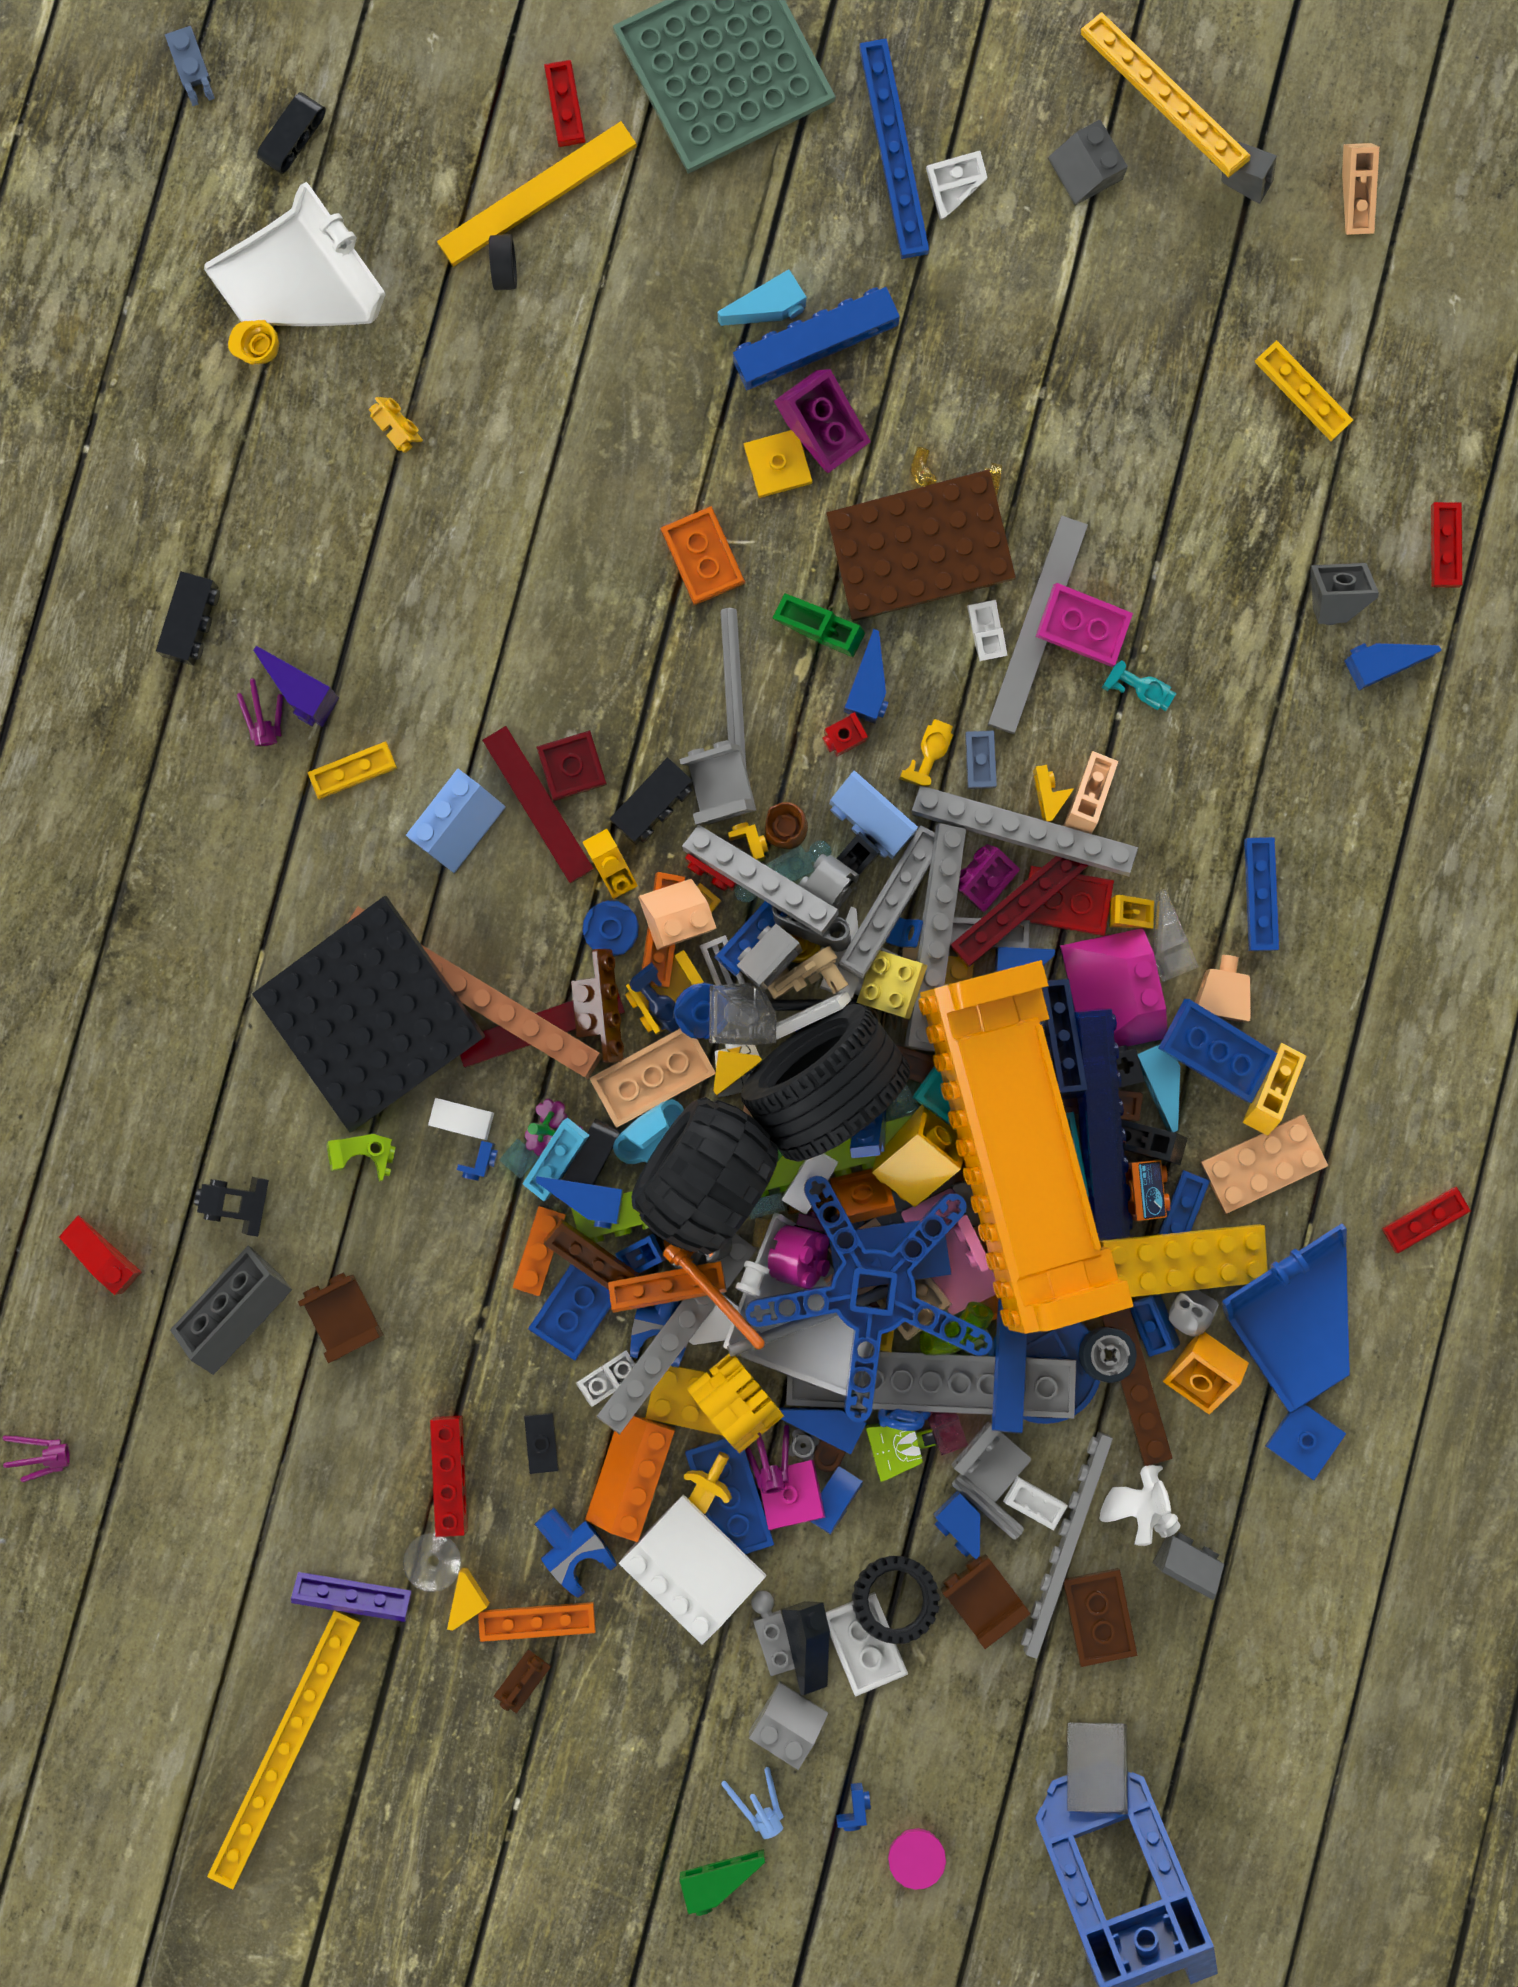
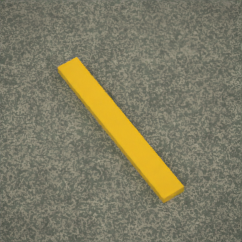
M1102 12L1081 29V35L1228 178L1250 161L1251 155Z
M620 121L437 241L438 246L453 267L488 245L491 235L505 234L635 149L637 143L622 121Z

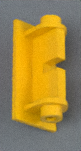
M384 397L375 398L377 403L369 408L371 412L370 417L382 431H386L392 426L393 429L386 436L398 451L402 450L403 453H406L412 448L411 442L423 441L417 433L419 431L417 426L401 414V407L395 400Z

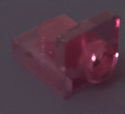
M931 1412V1416L927 1420L931 1426L941 1456L968 1446L957 1413Z

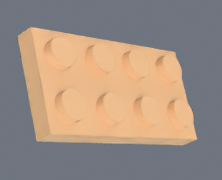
M678 1029L589 1079L615 1127L618 1128L646 1113L658 1104L710 1078L716 1072L698 1039L690 1038L681 1029Z
M1304 1114L1276 1126L1268 1136L1261 1133L1200 1162L1207 1179L1210 1180L1209 1183L1224 1214L1232 1212L1328 1166Z

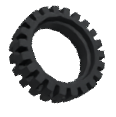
M903 1556L882 1557L867 1565V1568L858 1575L859 1578L855 1581L854 1593H852L854 1604L852 1606L858 1623L872 1637L886 1643L905 1644L920 1638L923 1633L930 1629V1625L934 1624L936 1620L935 1615L939 1611L938 1601H940V1596L937 1593L938 1586L933 1580L931 1573L922 1564ZM898 1570L906 1572L916 1579L922 1590L923 1603L921 1612L914 1622L903 1628L892 1629L884 1627L875 1620L869 1608L868 1597L870 1588L878 1577L886 1572Z

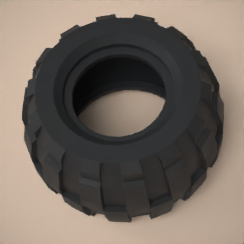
M707 1097L695 1100L674 1121L644 1166L632 1192L633 1209L640 1213V1219L656 1235L673 1246L690 1252L699 1251L703 1255L714 1253L720 1250L735 1235L764 1193L777 1166L778 1146L770 1140V1134L756 1119L738 1107L720 1100L713 1102Z

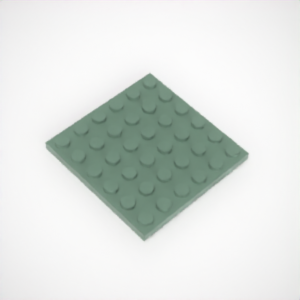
M664 0L613 25V31L688 174L835 102L836 96L785 0Z

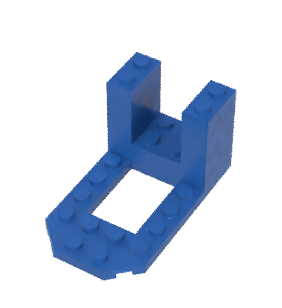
M1105 1760L1052 1780L1044 1803L1040 1807L1035 1819L1078 1929L1097 1987H1136L1183 1968L1190 1984L1218 1974L1214 1945L1145 1778L1134 1772L1130 1773L1117 1767L1116 1764ZM1129 1818L1162 1900L1106 1921L1075 1838Z

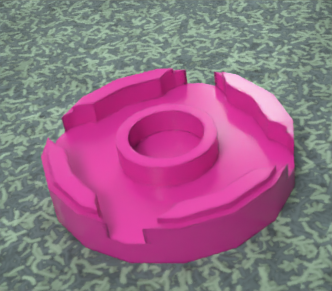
M920 1828L908 1829L894 1839L890 1845L888 1853L889 1868L895 1880L904 1887L915 1890L925 1889L935 1884L942 1876L946 1865L945 1850L939 1839L930 1831Z

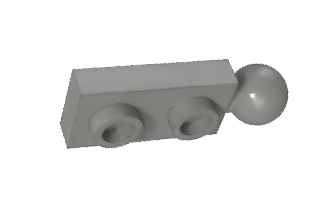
M758 1591L753 1595L751 1605L753 1610L761 1616L754 1618L753 1622L770 1676H774L795 1669L781 1610L772 1613L771 1610L774 1606L773 1596L767 1591Z

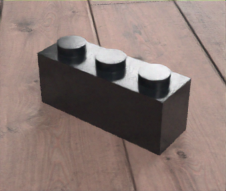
M180 571L156 648V652L160 656L192 666L195 665L196 659L199 660L201 658L204 648L201 642L204 633L209 632L212 623L210 613L212 607L218 604L220 598V590H218V585L213 580Z
M667 757L612 815L610 821L635 845L639 841L645 843L654 833L652 827L659 820L662 823L667 820L674 811L671 807L678 800L683 802L693 790L690 787L693 785V781Z

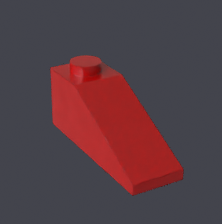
M79 1215L59 1236L86 1269L114 1295L123 1294L142 1273Z

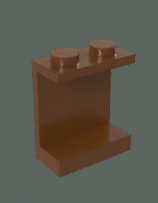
M343 1272L329 1279V1286L320 1290L317 1285L303 1292L305 1298L298 1301L300 1307L305 1306L326 1349V1352L323 1354L328 1363L384 1336L354 1274L346 1277Z
M985 1554L977 1559L974 1557L970 1559L965 1565L967 1569L959 1575L955 1572L943 1581L944 1586L941 1588V1591L976 1635L983 1648L987 1649L1031 1613Z

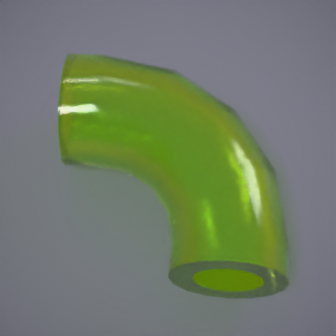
M974 1301L967 1304L959 1318L986 1330L994 1314L986 1305ZM954 1321L945 1325L944 1332L946 1336L954 1337L959 1332L957 1322ZM967 1327L966 1334L964 1336L965 1339L974 1343L982 1336V1334H980V1336L976 1338L974 1336L969 1335L967 1331L970 1329V1327ZM926 1331L921 1333L920 1348L924 1355H949L963 1350Z

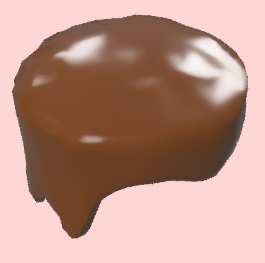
M782 802L770 807L765 822V838L767 842L783 849L798 847L804 841L808 831L805 813L797 805L790 802Z

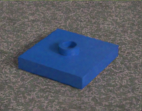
M1305 1404L1293 1413H1287L1265 1446L1310 1479L1315 1480L1346 1433Z

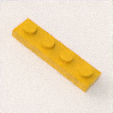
M1277 340L1255 360V363L1331 442L1353 422V419Z

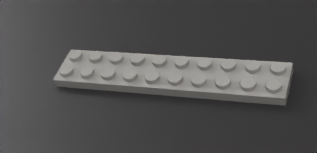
M879 1351L872 1409L992 1415L995 1356ZM1026 1357L1023 1416L1074 1419L1076 1359ZM865 1371L859 1386H865L869 1382V1374ZM787 1375L786 1405L844 1408L845 1396ZM856 1392L857 1403L854 1406L851 1405L850 1408L866 1409L861 1404V1395L867 1397L868 1392Z

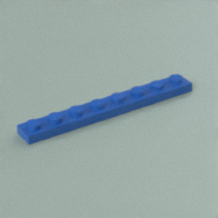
M887 38L860 43L859 50L901 259L929 254V246Z

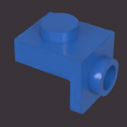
M481 1141L475 1168L458 1164L457 1170L463 1171L462 1177L479 1181L480 1176L487 1177L489 1167L495 1166L498 1156V1150H494V1143Z
M862 1783L851 1784L853 1813L836 1815L838 1828H844L845 1831H856L861 1829V1826L867 1825L865 1810L871 1809L869 1791L863 1792Z

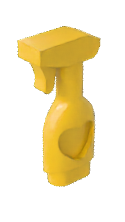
M933 719L932 724L927 726L921 741V750L924 758L919 771H914L916 761L912 760L911 765L906 770H902L899 779L919 787L920 785L930 787V771L934 761L946 754L953 734H951L953 726Z

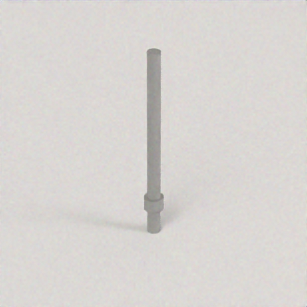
M884 1285L858 1295L856 1305L865 1306L887 1297L888 1287ZM837 1313L794 1320L762 1333L760 1331L756 1332L763 1338L766 1344L838 1315ZM747 1338L727 1346L731 1357L751 1349L753 1351L759 1350Z

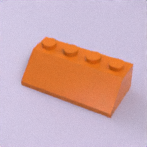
M634 1414L620 1435L614 1431L585 1518L586 1521L611 1534L635 1542L639 1541L675 1432V1427Z

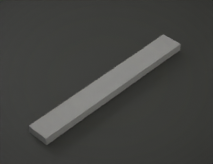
M1065 516L1060 518L988 726L1015 734L1047 641L1035 636L1052 587L1055 583L1067 586L1088 524Z

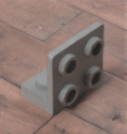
M988 1421L951 1465L992 1501L996 1502L1029 1464L1031 1458L1001 1431H992V1424Z

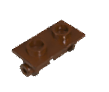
M528 1649L495 1693L494 1697L500 1701L499 1705L504 1710L509 1711L511 1709L517 1714L551 1666Z

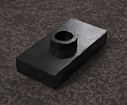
M554 1414L525 1415L529 1473L559 1471Z

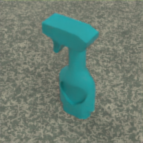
M1122 660L1113 667L1102 686L1104 690L1115 689L1124 693V686L1117 682L1120 679L1135 688L1136 694L1142 702L1156 710L1161 708L1166 711L1176 695L1175 692L1170 690L1171 686L1155 677H1137L1125 670L1126 664Z

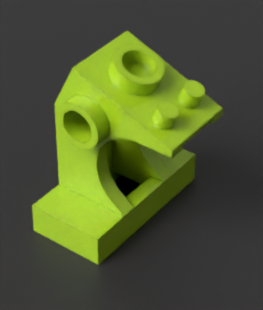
M376 1134L331 1140L326 1143L331 1172L342 1170L351 1157L365 1155L374 1161L379 1181H383L384 1175L390 1176L391 1169L386 1168V1164L393 1162L396 1147L391 1146L392 1139ZM371 1144H377L379 1146V1153H373L371 1151Z

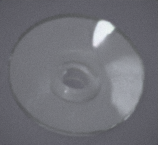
M428 1533L417 1537L411 1542L404 1554L403 1567L406 1577L415 1587L423 1591L436 1592L447 1588L455 1581L461 1568V1555L456 1544L448 1537H435V1533ZM436 1556L439 1560L438 1565L432 1566L428 1561L429 1557Z

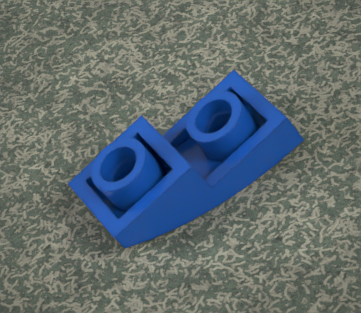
M838 1466L821 1492L826 1518L810 1522L831 1535L847 1512V1507L862 1487L863 1481Z

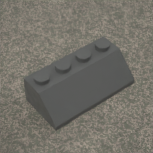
M247 1246L170 1331L188 1358L214 1375L232 1354L245 1343L256 1328L266 1320L268 1315L286 1298L292 1289L268 1262L254 1249Z

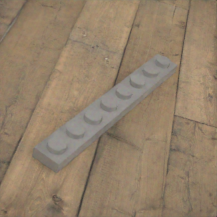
M921 785L912 808V815L964 828L971 832L1128 877L1130 876L1138 847Z
M941 823L936 825L923 925L917 962L928 966L910 1020H908L905 1047L930 1052L935 1051L933 1043L930 1044L926 1035L928 1022L926 1015L923 1016L920 1011L918 1000L921 998L920 992L938 988L945 984L966 829Z
M736 1233L731 1238L732 1250L730 1254L723 1259L714 1261H721L723 1264L726 1290L743 1269L745 1261L749 1260L757 1250ZM708 1295L685 1299L681 1302L596 1416L619 1435L716 1305Z
M1098 1432L1096 1437L1092 1436L1087 1448V1453L1090 1454L1087 1465L1082 1464L1078 1480L1081 1482L1078 1491L1072 1492L1068 1508H1071L1068 1519H1063L1059 1529V1535L1062 1538L1059 1546H1054L1050 1555L1049 1562L1053 1563L1049 1574H1044L1040 1584V1590L1043 1591L1041 1599L1034 1602L1030 1617L1034 1618L1031 1628H1026L1022 1636L1021 1645L1024 1646L1025 1654L1036 1659L1038 1658L1113 1440L1112 1437L1104 1433Z

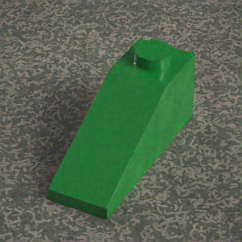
M764 1849L680 1872L679 1880L688 1915L696 1913L697 1916L712 1912V1908L722 1903L765 1863Z

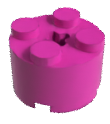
M791 1225L783 1226L774 1237V1240H778L775 1249L770 1248L769 1274L779 1282L811 1289L821 1277H826L829 1272L830 1262L827 1260L829 1238L825 1234Z

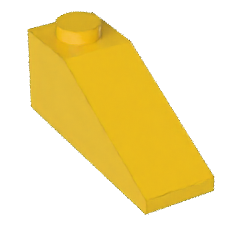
M1283 1043L1279 1045L1276 1051L1278 1054L1255 1098L1250 1103L1242 1122L1267 1136L1282 1121L1307 1057Z

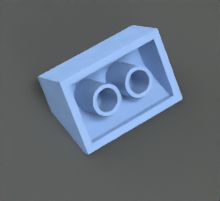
M457 769L406 836L451 872L455 873L506 807L460 769Z
M856 771L849 775L829 803L832 806L831 812L841 821L846 818L854 826L851 828L856 835L861 832L875 844L874 846L880 850L879 855L883 858L889 856L893 859L915 835L918 826Z

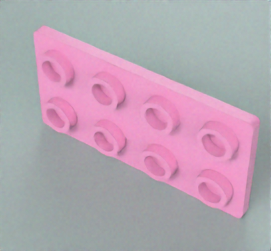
M947 1189L921 1202L916 1207L912 1206L902 1211L901 1216L904 1222L921 1220L941 1197L950 1193L955 1194L954 1191ZM948 1200L946 1202L948 1209L943 1214L937 1210L935 1214L943 1217L947 1224L950 1220L946 1219L945 1216L949 1212L957 1213L956 1205L959 1202L957 1200L954 1202ZM964 1214L946 1234L951 1275L932 1277L953 1304L947 1309L948 1313L952 1315L996 1295L993 1288V1282L996 1281L995 1276L987 1265L986 1253L967 1214Z

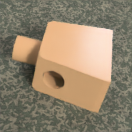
M1222 955L1219 970H1206L1195 1003L1221 1019L1242 1023L1249 1022L1251 1018L1250 976L1236 973L1239 957Z

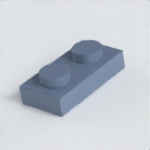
M994 731L965 732L968 789L996 788Z

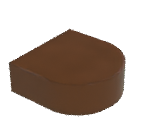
M820 1439L814 1450L813 1460L818 1469L824 1472H831L840 1466L846 1452Z

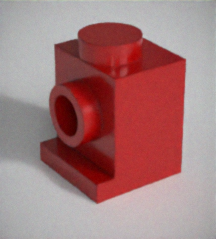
M854 712L825 728V736L822 737V740L829 752L834 751L838 757L867 742L868 736ZM841 730H846L849 733V737L841 739L838 733Z

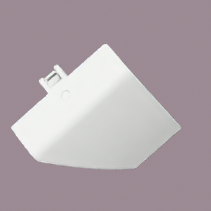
M307 182L299 186L293 206L288 212L204 265V270L241 322L266 320L270 325L277 326L369 324L378 317L385 297L384 290L354 249L357 237L353 232L347 230L343 224L344 219L339 213L329 214Z
M779 1213L773 1214L755 1263L748 1260L745 1261V1272L741 1282H737L735 1287L743 1292L737 1311L746 1321L745 1309L752 1300L807 1290L779 1282L769 1274L768 1254L770 1248L775 1249L778 1240H774L775 1235L785 1225H796V1223ZM831 1264L826 1277L834 1273V1268ZM821 1277L811 1289L828 1286L824 1281L826 1277ZM819 1294L811 1295L807 1301L808 1307L812 1310H818L824 1304L823 1297ZM789 1299L783 1300L779 1304V1312L783 1315H791L795 1310L794 1302ZM774 1301L768 1302L770 1309L762 1310L760 1305L754 1306L755 1309L753 1312H750V1316H755L757 1321H760L763 1314L771 1313V1319L777 1318L774 1311ZM839 1316L766 1343L762 1349L756 1351L751 1349L738 1355L757 1364L845 1396L854 1330L847 1326ZM788 1322L762 1327L751 1326L755 1331L762 1333ZM733 1323L723 1345L725 1349H727L728 1345L746 1339ZM862 1342L857 1349L859 1356H870L873 1345L870 1342ZM859 1371L854 1376V1383L857 1386L860 1384L864 1371Z

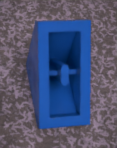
M655 1233L615 1253L619 1260L638 1273L666 1260L663 1256L662 1246Z

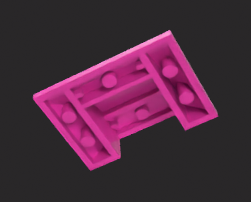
M1143 928L1060 946L1067 979L1070 982L1079 1034L1087 1038L1083 1049L1084 1056L1110 1051L1112 1048L1124 1045L1128 1047L1164 1038L1167 1032L1166 1005L1154 952Z

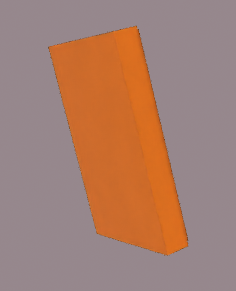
M712 506L660 528L694 606L745 584V580Z

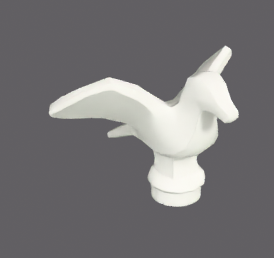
M1161 1465L1142 1467L1140 1472L1144 1485L1142 1490L1129 1487H1112L1101 1508L1099 1519L1102 1522L1116 1521L1129 1516L1137 1518L1138 1531L1135 1545L1138 1546L1152 1544L1153 1527L1162 1538H1166L1175 1534L1181 1526L1177 1515L1171 1513L1168 1492L1163 1482L1158 1479V1473L1163 1470Z

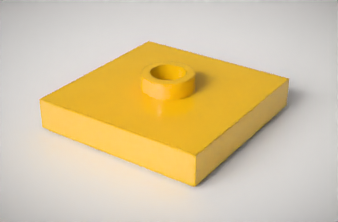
M792 430L744 443L758 498L812 484L811 474L801 441Z

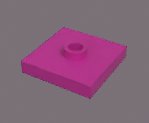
M814 1460L788 1465L789 1482L784 1483V1490L764 1494L762 1489H760L768 1530L826 1518Z

